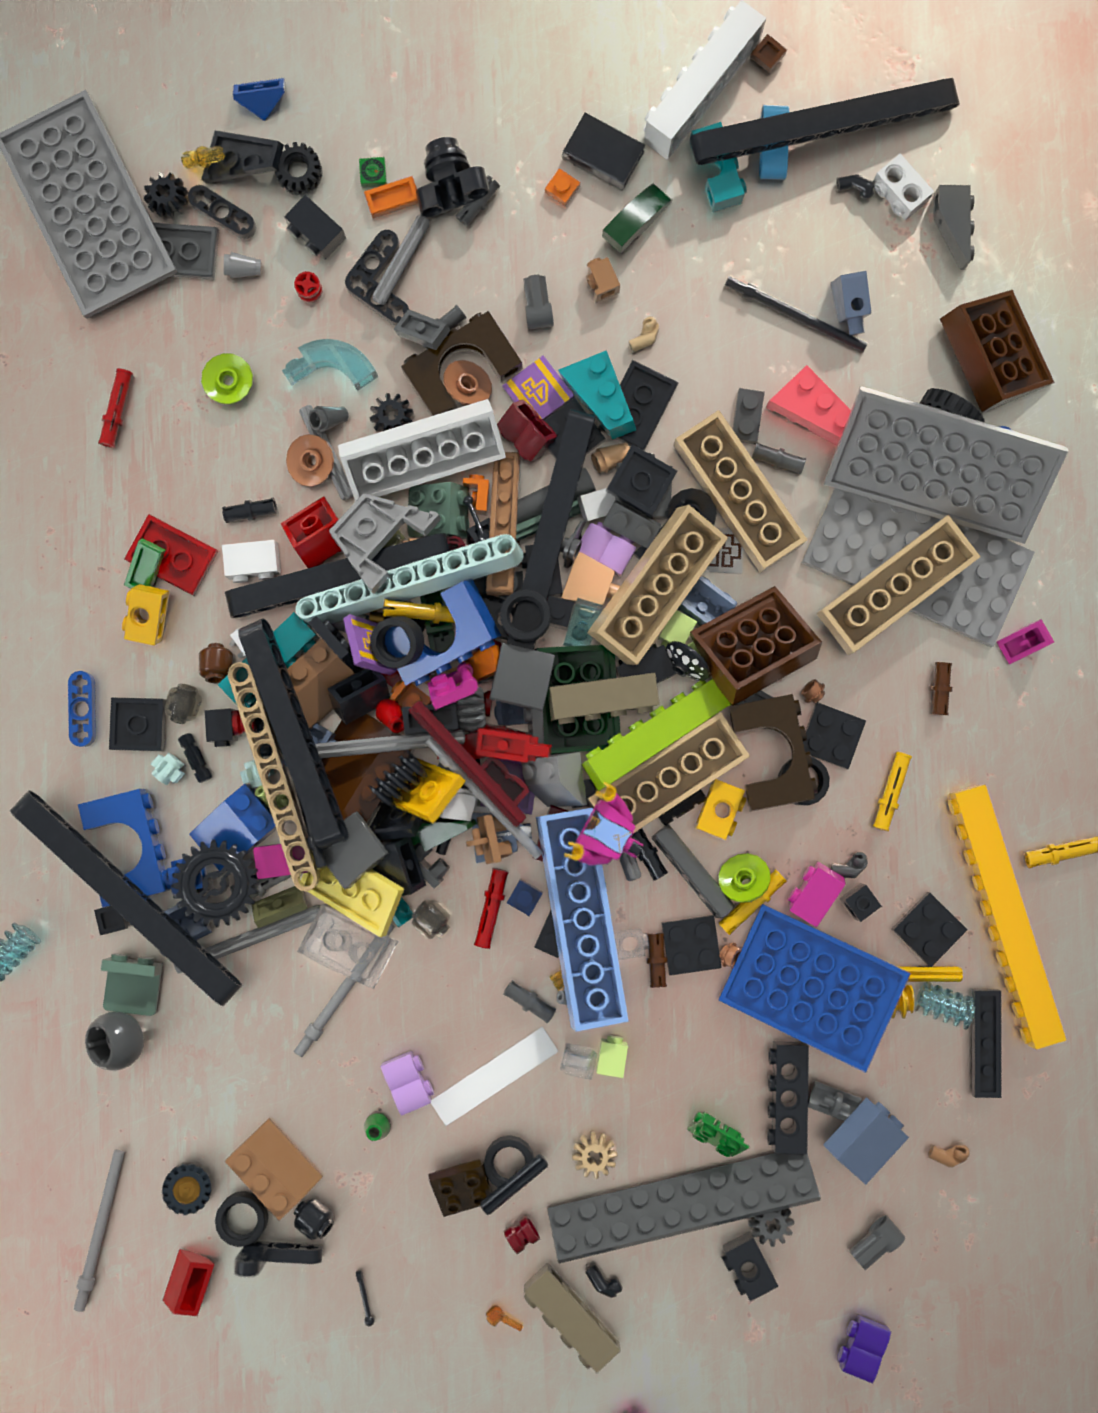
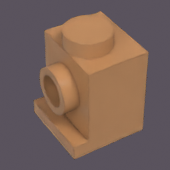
M608 257L602 260L601 258H596L588 262L589 275L586 276L590 289H595V302L598 303L619 294L620 283Z

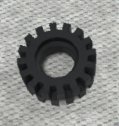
M292 142L293 147L290 148L286 144L284 145L285 151H282L275 175L282 188L285 187L287 192L291 193L293 191L295 195H299V191H302L303 194H307L306 189L310 188L313 191L315 189L314 184L319 185V177H322V167L316 152L314 153L312 147L309 146L307 148L305 143L301 142V146H298L297 142ZM296 160H301L307 164L308 168L303 176L294 177L288 172L289 165Z

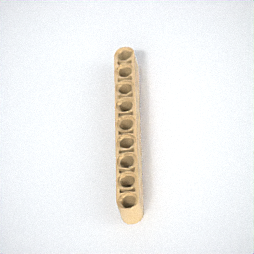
M238 662L229 668L228 678L293 883L297 889L309 891L318 885L320 873L317 870L312 850L308 848L306 841L308 835L275 732L251 668L246 663ZM241 668H246L248 671V678L244 682H239L236 678V673ZM249 693H253L257 700L256 704L251 708L244 704V698ZM257 718H261L265 725L260 733H256L252 729V723ZM266 743L271 745L273 749L272 755L267 759L263 758L260 754L262 745ZM272 769H277L281 774V779L277 784H272L268 779V774ZM281 794L289 799V805L284 810L280 809L276 804V799ZM287 820H293L297 825V831L293 835L286 833L284 830ZM297 845L305 850L303 860H297L292 855V850ZM303 871H308L312 874L313 883L307 886L301 882L300 875Z

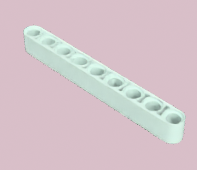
M499 535L389 570L387 572L390 577L375 594L371 593L363 580L360 579L304 597L298 601L295 611L310 627L311 625L308 622L315 616L322 622L328 620L333 624L343 621V618L349 614L359 616L384 608L385 599L403 602L455 586L465 580H474L515 567L522 562L523 551L511 535Z

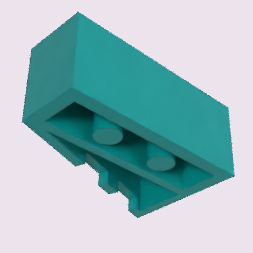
M607 350L558 370L564 383L574 392L590 413L596 416V421L612 440L637 430Z

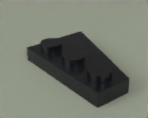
M215 130L201 180L207 184L276 171L284 145L276 140Z

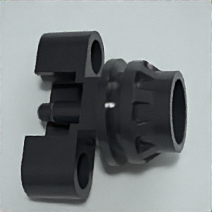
M442 137L427 144L425 148L427 156L424 160L425 175L427 180L432 183L422 186L416 191L421 216L435 217L484 198L490 193L485 169L480 166L470 167L466 153L459 147L457 139Z

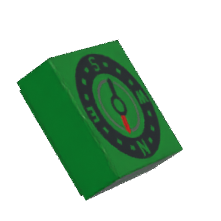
M385 157L359 159L361 187L387 184Z

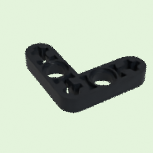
M385 229L376 235L347 274L345 285L353 297L396 326L402 317L397 316L395 319L394 313L388 308L390 300H392L391 306L397 311L402 308L404 315L409 309L404 301L391 293L384 305H375L371 302V296L379 284L376 280L395 256L400 244L397 234L392 230ZM390 238H392L393 246L391 247L387 245L383 249V255L385 256L383 258L382 255L379 253L384 246L382 240L385 239L388 241ZM368 258H377L380 261L379 266L376 269H368L365 266ZM361 279L363 287L368 289L366 295L359 286L353 288L352 280L358 281Z
M255 1241L249 1246H244L235 1258L234 1274L242 1277L256 1276L261 1272L266 1262L318 1264L322 1262L323 1247L317 1244Z

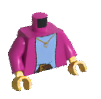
M603 782L606 786L605 793L602 794L596 791V795L602 799L597 801L575 843L568 842V845H572L573 852L571 854L564 853V857L578 860L587 865L609 864L612 860H618L622 852L635 859L637 858L643 844L631 838L636 828L632 823L633 816L624 800L616 793L614 786Z

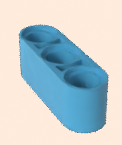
M763 105L761 118L789 113V106ZM788 146L760 152L759 179L785 180L788 169Z

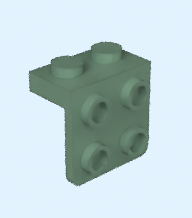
M453 482L416 485L409 488L408 506L418 507L420 511L427 513L433 511L440 516L441 520L427 536L446 533V536H457L461 539L467 538V529L469 528L468 506L464 504L463 500L466 496H470L469 487ZM408 526L409 537H425L412 527Z
M112 954L111 957L103 959L101 971H108L103 1008L106 1011L146 1016L154 1015L157 1011L163 963L154 962V958L138 957V960L127 959L128 955Z

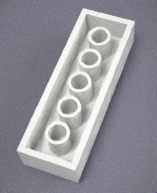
M743 0L736 7L731 6L723 18L724 23L720 28L716 26L711 31L708 37L709 42L704 48L700 46L692 57L693 62L688 68L686 66L682 68L673 88L669 86L664 91L660 99L662 102L657 108L653 106L645 117L646 125L643 129L645 132L643 142L667 160L760 43L766 17Z
M488 399L338 445L340 459L355 502L363 493L380 497L506 458L494 413Z

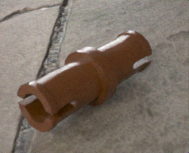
M935 662L934 685H931V691H934L931 714L949 715V694L953 690V687H950L952 663Z
M664 933L647 934L649 958H646V961L650 967V988L667 987L665 963H668L664 954Z

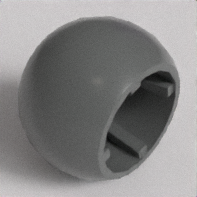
M108 1012L99 1016L90 1024L85 1036V1046L89 1058L96 1066L104 1070L117 1071L129 1067L139 1058L144 1046V1037L139 1023L131 1015L123 1012Z

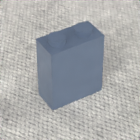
M867 1097L823 1144L839 1162L865 1185L909 1138L901 1130L904 1125L893 1114L888 1118L887 1116L890 1112L879 1101L874 1105Z

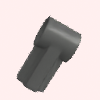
M538 274L524 278L523 285L527 303L525 310L528 330L554 326L552 306L548 300L545 276Z
M884 1215L871 1225L869 1233L849 1251L866 1270L886 1252L890 1253L896 1250L904 1242L905 1236L891 1219Z

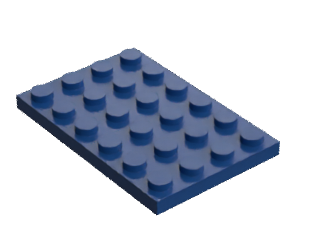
M762 904L719 1001L866 1073L911 973Z

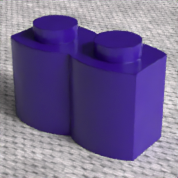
M857 1315L855 1321L851 1320L848 1325L847 1336H849V1340L846 1346H841L837 1361L840 1362L839 1366L843 1372L873 1384L879 1371L882 1357L887 1349L891 1331L885 1325Z

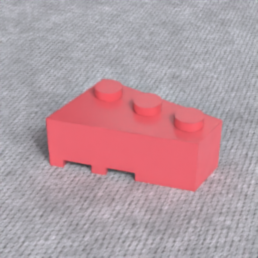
M808 365L774 395L765 407L772 412L775 411L787 417V420L793 423L796 422L808 428V431L835 445H838L851 412L847 405Z

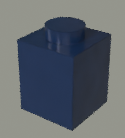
M520 879L507 904L530 917L543 891Z

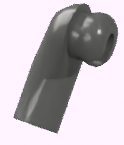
M857 852L846 865L832 864L831 870L844 878H856L867 867V856L863 852Z

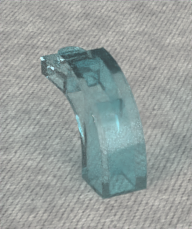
M333 339L315 340L298 347L303 357L292 359L286 364V368L282 370L291 386L313 371L325 367L335 368L343 372L357 391L378 378L375 368L360 350L348 343Z

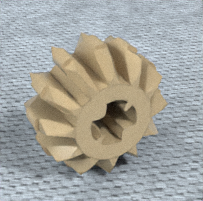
M591 1132V1140L582 1135L580 1138L583 1145L579 1143L574 1144V1149L578 1152L572 1154V1160L579 1161L575 1165L577 1171L585 1168L584 1177H588L592 1171L594 1179H599L598 1171H602L607 1176L609 1171L606 1166L613 1168L616 1166L615 1161L610 1158L617 1157V1151L610 1150L614 1146L612 1140L604 1143L606 1140L604 1133L597 1140L595 1132ZM590 1151L595 1153L601 1152L599 1153V1159L590 1158Z

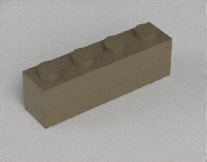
M655 673L555 686L547 689L551 721L558 720L559 725L574 723V717L585 716V721L601 719L600 714L610 712L611 717L627 715L626 710L637 709V714L652 712V706L660 705Z
M549 1263L524 1284V1298L532 1308L538 1307L543 1313L542 1318L545 1323L552 1329L556 1327L561 1333L560 1338L569 1349L573 1347L580 1354L578 1358L587 1369L591 1367L598 1373L621 1351L620 1342Z

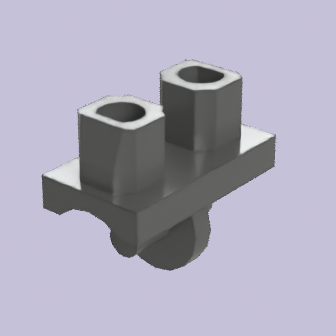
M418 843L414 846L423 877L433 888H436L444 880L442 877L450 867L441 858L431 866L424 858L433 849L424 851L421 844Z
M815 1080L808 1099V1107L845 1121L859 1106L861 1098Z

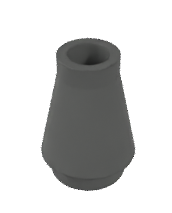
M316 406L309 412L308 419L310 426L314 430L324 432L342 422H346L349 415L347 409L343 406Z

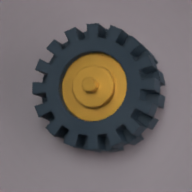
M181 1164V1166L173 1168L167 1174L162 1187L163 1201L167 1207L173 1210L174 1213L183 1215L197 1213L208 1202L211 1193V1181L207 1172L200 1166H195V1164Z

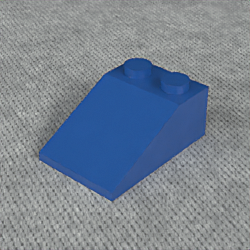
M243 784L210 813L189 835L199 847L201 842L204 841L207 847L210 848L213 839L216 840L217 846L220 847L221 843L226 840L227 849L237 844L236 853L238 854L246 850L245 855H247L254 847L276 831V826L270 808L255 795V789H252L250 784ZM214 864L219 871L224 867L221 864Z

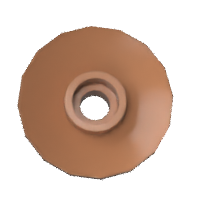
M466 360L454 361L447 366L443 374V383L447 392L453 399L464 405L489 399L492 393V383L488 374L482 367Z
M307 434L299 436L291 443L287 451L286 463L288 472L296 482L312 487L320 485L328 479L333 470L334 458L332 449L327 441L320 436ZM314 456L316 457L315 465L312 464V458Z

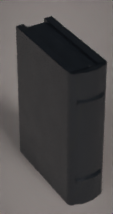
M585 112L562 152V158L573 163L574 166L577 165L608 182L609 185L612 184L623 190L642 158L646 145Z

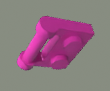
M463 662L458 665L456 671L447 675L445 673L436 675L431 679V682L427 683L435 710L477 691L478 684L476 679L472 677L473 668L471 664Z

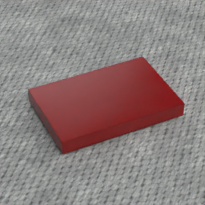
M148 514L124 560L132 562L138 541L142 538L165 549L166 551L157 577L195 596L218 550Z

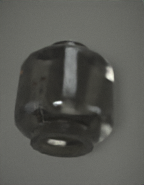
M180 683L169 690L164 711L171 716V721L185 724L186 721L196 719L202 697L196 687Z
M424 900L411 915L414 918L412 926L426 939H432L435 936L441 938L450 928L447 924L450 920L449 912L435 900L429 902Z

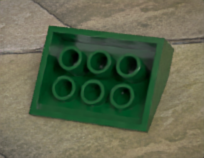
M603 645L534 649L554 655L548 688L617 678L615 655ZM546 694L543 706L544 744L552 745L551 754L589 752L597 747L602 751L609 746L607 742L609 739L621 733L619 716L611 717L610 712L600 714L601 719L585 721V716L574 717V723L559 725L558 720L551 721L548 694Z

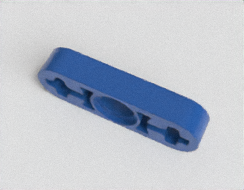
M84 671L74 672L68 680L69 739L72 744L79 747L90 746L96 738L95 680L91 674ZM81 676L88 682L82 688V693L88 694V698H75V694L81 695V688L76 686V681H80ZM79 702H86L89 707L88 713L80 717L76 714V705ZM76 720H89V724H83V731L88 732V737H85L83 742L76 736L82 730L81 724H76Z

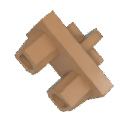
M492 814L476 817L478 828L471 830L473 840L466 841L467 847L475 846L476 856L484 854L486 864L502 862V858L512 855L509 841L499 843L497 841L496 832L507 830L495 816L492 817Z

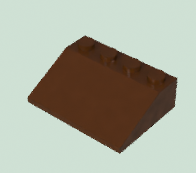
M1013 290L961 304L940 318L981 412L997 408L1055 383Z
M776 586L690 632L697 650L709 666L714 682L732 706L816 660L822 645L820 638Z
M366 714L347 725L341 720L334 731L336 734L334 740L340 742L400 736L401 734L393 733L382 722ZM410 749L409 751L413 754L416 749ZM406 750L322 758L321 761L344 820L354 812H358L369 826L382 801L371 791L368 785L377 788L375 778L385 781L383 771L386 770L393 773L390 765L392 763L401 766L398 757L401 755L408 759L409 756Z

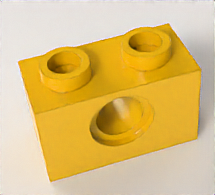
M139 584L128 591L126 596L128 613L122 622L125 640L153 646L162 641L169 590ZM141 608L145 609L148 612V620H145L141 617Z
M717 779L712 781L706 801L703 803L694 828L726 840L728 835L732 837L737 822L734 821L737 811L742 812L747 797L743 796L745 790ZM721 802L725 803L729 809L727 816L724 818L718 817L715 813L716 806Z

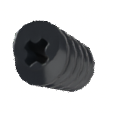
M406 749L409 756L408 759L401 755L398 757L401 766L392 763L390 765L393 773L386 770L383 771L385 781L375 778L378 787L374 788L368 785L371 791L385 805L392 808L396 806L394 797L399 800L404 799L401 790L408 793L412 791L409 783L416 786L420 784L417 775L423 778L427 777L425 767L408 749Z

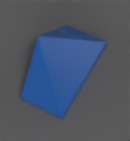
M280 78L234 85L233 99L265 121L285 93V80Z

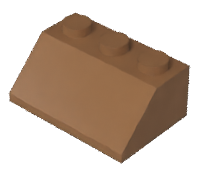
M322 638L287 669L310 730L333 710L327 688L355 674L340 660Z
M270 1118L224 1161L278 1221L297 1205L323 1177Z

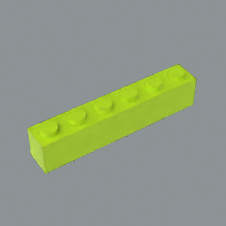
M711 679L707 683L706 681L697 682L691 686L693 692L687 696L684 692L680 693L670 700L673 705L667 709L660 706L649 714L651 719L644 723L640 719L628 727L631 732L624 737L619 733L607 741L609 746L601 751L597 747L585 756L588 760L582 764V767L597 790L600 791L606 787L603 782L613 783L731 705L714 680Z

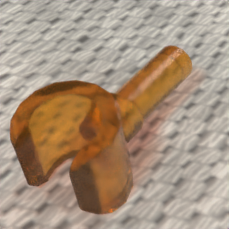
M497 1305L491 1307L486 1313L487 1321L494 1327L502 1321L518 1331H521L523 1328L522 1324L505 1315L504 1311Z

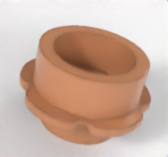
M816 679L807 683L801 691L805 702L810 703L812 701L817 703L825 695L823 691L825 684L819 683Z
M731 943L729 946L725 945L722 948L719 957L722 960L721 964L723 967L729 966L734 968L742 950L736 946V943Z

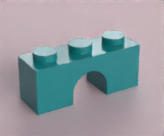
M718 122L692 130L691 136L698 132L723 127L722 123ZM737 157L714 162L719 167L721 173L707 179L705 186L712 212L742 204L747 188L744 179L739 178L737 169H739Z

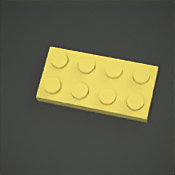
M328 867L319 870L320 881L318 885L307 892L380 938L387 935L404 888L378 872L370 870L351 888L344 890ZM310 872L303 873L301 882L307 886L313 883L312 874Z

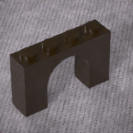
M489 311L484 314L482 312L475 314L469 319L470 323L462 328L460 326L453 328L437 350L426 347V350L421 354H413L404 360V364L401 366L402 371L431 416L457 409V404L447 392L440 379L441 367L451 354L461 350L479 353L486 359L501 383L523 369L522 361Z
M793 694L730 706L729 714L735 734L761 729L773 730L787 740L791 749V763L782 776L772 780L745 785L749 811L753 812L815 799L814 794L818 793L815 777L810 778L809 767H812L810 752H805L803 742L807 741L804 725L799 726L798 716L801 715L799 700H794Z

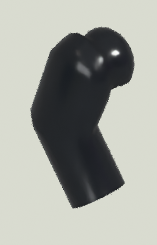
M858 174L836 179L838 191L855 188L860 190L859 195L862 198H870L874 194L873 182Z
M596 1265L585 1271L597 1292L614 1298L617 1297V1293L622 1291L623 1287L619 1280L612 1279L610 1282L606 1281Z

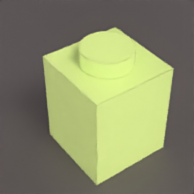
M676 610L658 637L662 641L661 646L664 645L666 648L667 644L672 641L685 644L697 621Z
M608 1035L607 1039L601 1038L596 1066L597 1074L623 1078L628 1044L623 1042L622 1037Z

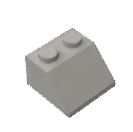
M580 752L551 754L548 758L536 756V761L522 762L524 783L547 807H550V805L556 807L587 805Z

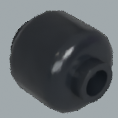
M311 1199L307 1203L302 1201L294 1211L296 1216L294 1227L310 1240L323 1239L334 1225L332 1210L317 1199Z

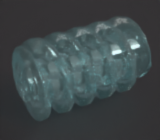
M12 923L11 925L15 932L12 933L5 930L4 934L7 940L5 941L0 938V981H4L5 975L12 973L13 967L20 965V959H25L28 956V952L35 949V944L41 943L40 938L24 925Z
M928 981L921 986L916 997L915 1012L921 1006L923 1007L924 1016H927L930 1010H932L933 1019H937L940 1014H943L944 1023H947L950 1017H953L954 1026L957 1027L962 1020L963 1029L967 1030L975 1013L973 997L969 995L963 997V994L960 992L953 994V991L948 988L943 991L942 986L936 985L933 987L932 983Z

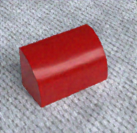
M179 1249L162 1300L172 1314L198 1317L214 1268V1263L198 1253Z

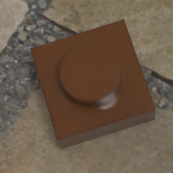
M767 34L751 52L750 58L770 73L786 55L787 49Z

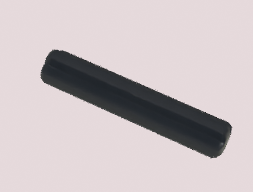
M538 1154L481 1201L480 1207L487 1215L492 1214L548 1167L547 1160L541 1154Z

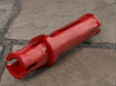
M121 368L116 369L106 415L102 416L104 423L98 444L102 446L115 447L119 426L123 424L121 417L131 377L133 376L131 371Z
M492 868L488 890L484 892L486 898L474 945L485 949H490L501 900L504 901L505 898L503 892L507 875L509 874L506 870Z

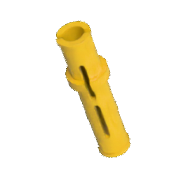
M384 600V607L394 608V610L383 609V616L385 617L405 616L413 619L432 620L436 624H439V621L455 623L448 607L441 606V603L428 605Z
M901 752L895 753V759L883 796L878 800L880 806L873 827L889 832L894 812L899 808L897 802L912 756ZM900 768V772H899V775H898V778H897V781H896V784H895V788L893 789V785H894V782H895V779H896V775H897L898 769ZM892 794V797H891V800H890V803H889V806H888V810H887V813H886V815H885L886 807H887V805H888L890 795Z
M1098 836L1056 846L1049 844L1043 849L1027 851L1024 854L1025 863L1028 868L1045 864L1057 865L1059 861L1098 853Z
M776 869L770 874L771 882L769 887L760 898L752 902L739 903L718 923L729 935L762 904L768 903L771 900L770 897L787 882Z

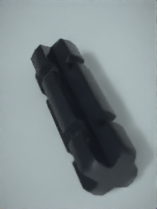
M187 733L178 738L181 748L185 749L183 752L191 769L196 772L194 775L197 781L203 783L212 778L209 769L205 768L206 762L198 746L194 745L195 739L193 735Z
M700 789L658 818L663 825H667L674 821V817L679 818L695 808V804L700 805L706 801V796Z

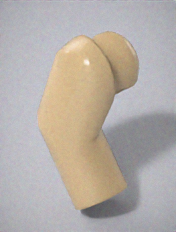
M654 317L645 318L641 335L628 341L633 353L655 343L659 324Z

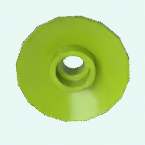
M223 353L214 356L206 363L202 371L201 383L205 393L212 400L220 404H234L249 394L253 385V374L249 364L242 357ZM227 378H233L231 385L225 384Z
M749 853L738 854L729 858L722 865L719 872V886L722 892L730 900L739 903L752 902L760 898L767 891L771 882L770 870L766 862L759 856ZM745 879L751 880L748 884H742V881Z

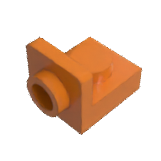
M472 474L469 475V478H463V486L478 489L472 493L473 506L476 507L477 515H487L490 489L489 480L484 479L485 477L482 475Z
M398 681L390 692L392 695L389 699L397 701L401 708L412 706L417 701H421L424 705L432 704L431 698L412 683L405 686L404 682Z

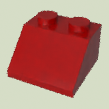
M324 496L280 523L293 548L307 568L319 566L337 552H342L329 532L339 519Z

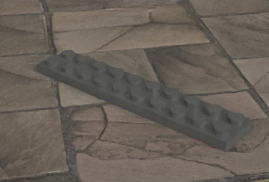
M773 1153L550 1207L547 1210L557 1260L560 1264L820 1201L821 1197L808 1154Z

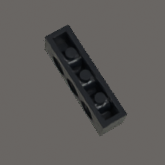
M773 1041V1048H769L768 1052L769 1064H773V1075L768 1076V1090L772 1091V1102H768V1118H772V1129L767 1131L768 1145H772L775 1153L807 1154L809 1045L804 1042ZM786 1064L794 1065V1072L790 1076H783L781 1073L783 1066ZM786 1091L794 1093V1097L789 1103L781 1102V1096ZM785 1118H792L793 1126L788 1130L781 1129V1122Z

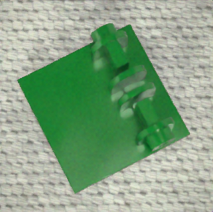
M698 1111L693 1119L696 1123L687 1128L688 1131L693 1133V1138L702 1143H710L716 1147L715 1150L726 1157H733L750 1147L743 1143L745 1138L741 1137L740 1132L731 1127L727 1129L728 1125L726 1124L720 1129L721 1121L717 1120L714 1124L716 1118L706 1112L701 1113Z

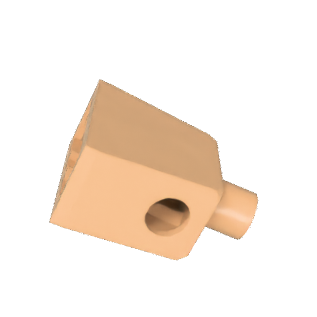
M579 552L572 566L561 599L572 601L578 605L603 608L606 598L612 599L620 588L619 585L612 583L615 571Z

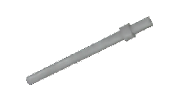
M430 737L425 743L439 757L438 761L445 768L449 767L453 773L462 776L465 780L464 784L535 859L541 856L543 851L519 826L515 827L442 747Z
M390 924L386 936L381 938L377 935L316 1021L313 1024H309L304 1031L306 1035L294 1050L297 1055L303 1057L311 1044L320 1038L323 1033V1027L395 928L393 924Z
M114 1150L83 1275H80L76 1288L79 1290L74 1310L78 1312L85 1310L89 1291L93 1290L95 1282L93 1275L125 1153L121 1150Z

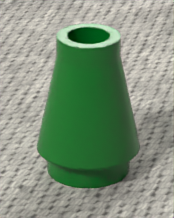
M375 1113L366 1119L364 1130L367 1138L371 1141L384 1139L389 1134L390 1122L385 1115ZM371 1128H377L379 1130V1133H374L373 1129Z

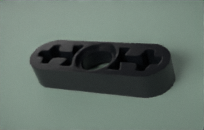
M203 185L193 186L189 190L188 200L193 209L241 239H248L254 235L256 224L250 214ZM204 194L206 200L211 203L210 207L203 201L197 203L195 197ZM220 206L229 208V213L224 218L215 216V211ZM234 217L241 223H245L247 220L249 227L240 230L239 225L233 221Z

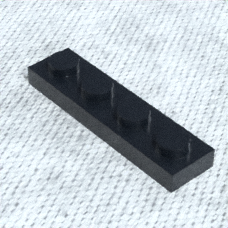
M972 989V1096L975 1098H1002L1001 990Z

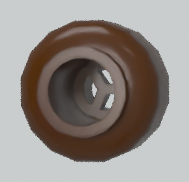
M211 643L207 648L199 652V675L205 678V681L208 683H220L228 675L229 668L233 665V653L229 649L224 648L223 644Z

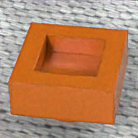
M559 168L545 187V193L566 207L579 189L580 182Z

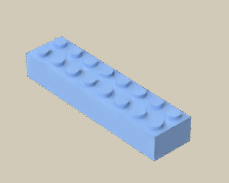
M593 808L536 817L570 1025L576 1032L629 1022L602 865H587L578 860L564 857V853L571 854L573 852V847L568 845V842L575 843Z

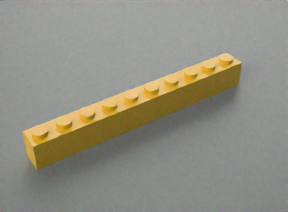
M986 784L950 793L951 800H948L949 809L952 815H956L959 824L956 825V831L960 840H964L967 849L964 851V856L969 866L972 865L974 876H972V882L976 891H980L983 900L980 901L982 913L985 917L988 916L990 922L988 927L989 936L993 942L996 941L998 948L996 958L1000 967H1004L1007 976L1004 978V983L1009 993L1012 992L1014 1003H1012V1009L1016 1018H1020L1023 1027L1020 1029L1022 1040L1025 1044L1036 1050L1066 1041Z

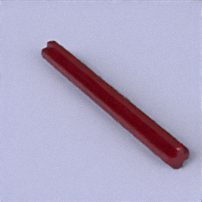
M421 701L414 703L410 707L409 713L515 827L523 823L526 815Z

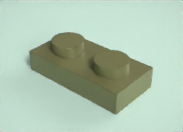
M295 886L256 901L255 904H251L254 922L258 929L308 909L304 891L297 889Z

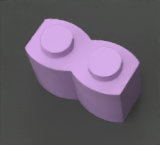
M597 522L596 525L590 523L581 539L582 546L579 552L615 571V575L621 577L636 551V547L633 546L634 541L621 534L619 537L611 534V529L602 525L603 523Z
M409 1051L382 1063L383 1075L401 1116L431 1103V1096L434 1095V1091L430 1081H424L421 1071L424 1070L419 1055L414 1056L412 1051Z

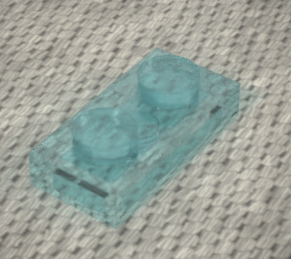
M577 598L565 635L564 646L591 644L593 637L587 632L601 614L603 605Z

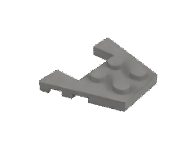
M363 493L329 532L370 592L375 594L390 576L386 570L371 561L403 524H407L426 537L441 519L436 512L430 511L427 513L420 511L418 507L410 505L408 507L395 504L394 501Z

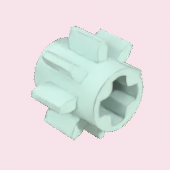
M168 753L165 757L158 754L151 763L155 767L152 775L165 785H168L170 781L178 783L185 774L180 770L184 764L171 753Z
M255 760L244 763L246 770L240 772L243 784L250 783L252 789L261 786L262 782ZM274 769L269 772L268 779L269 776L275 774Z

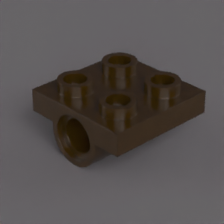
M480 1159L428 1174L430 1185L443 1217L480 1207L481 1201L492 1193L489 1179L485 1174L484 1162H481Z

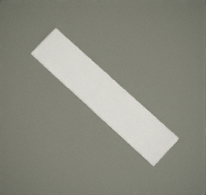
M541 1027L432 1099L431 1104L445 1126H447L559 1051L545 1029Z

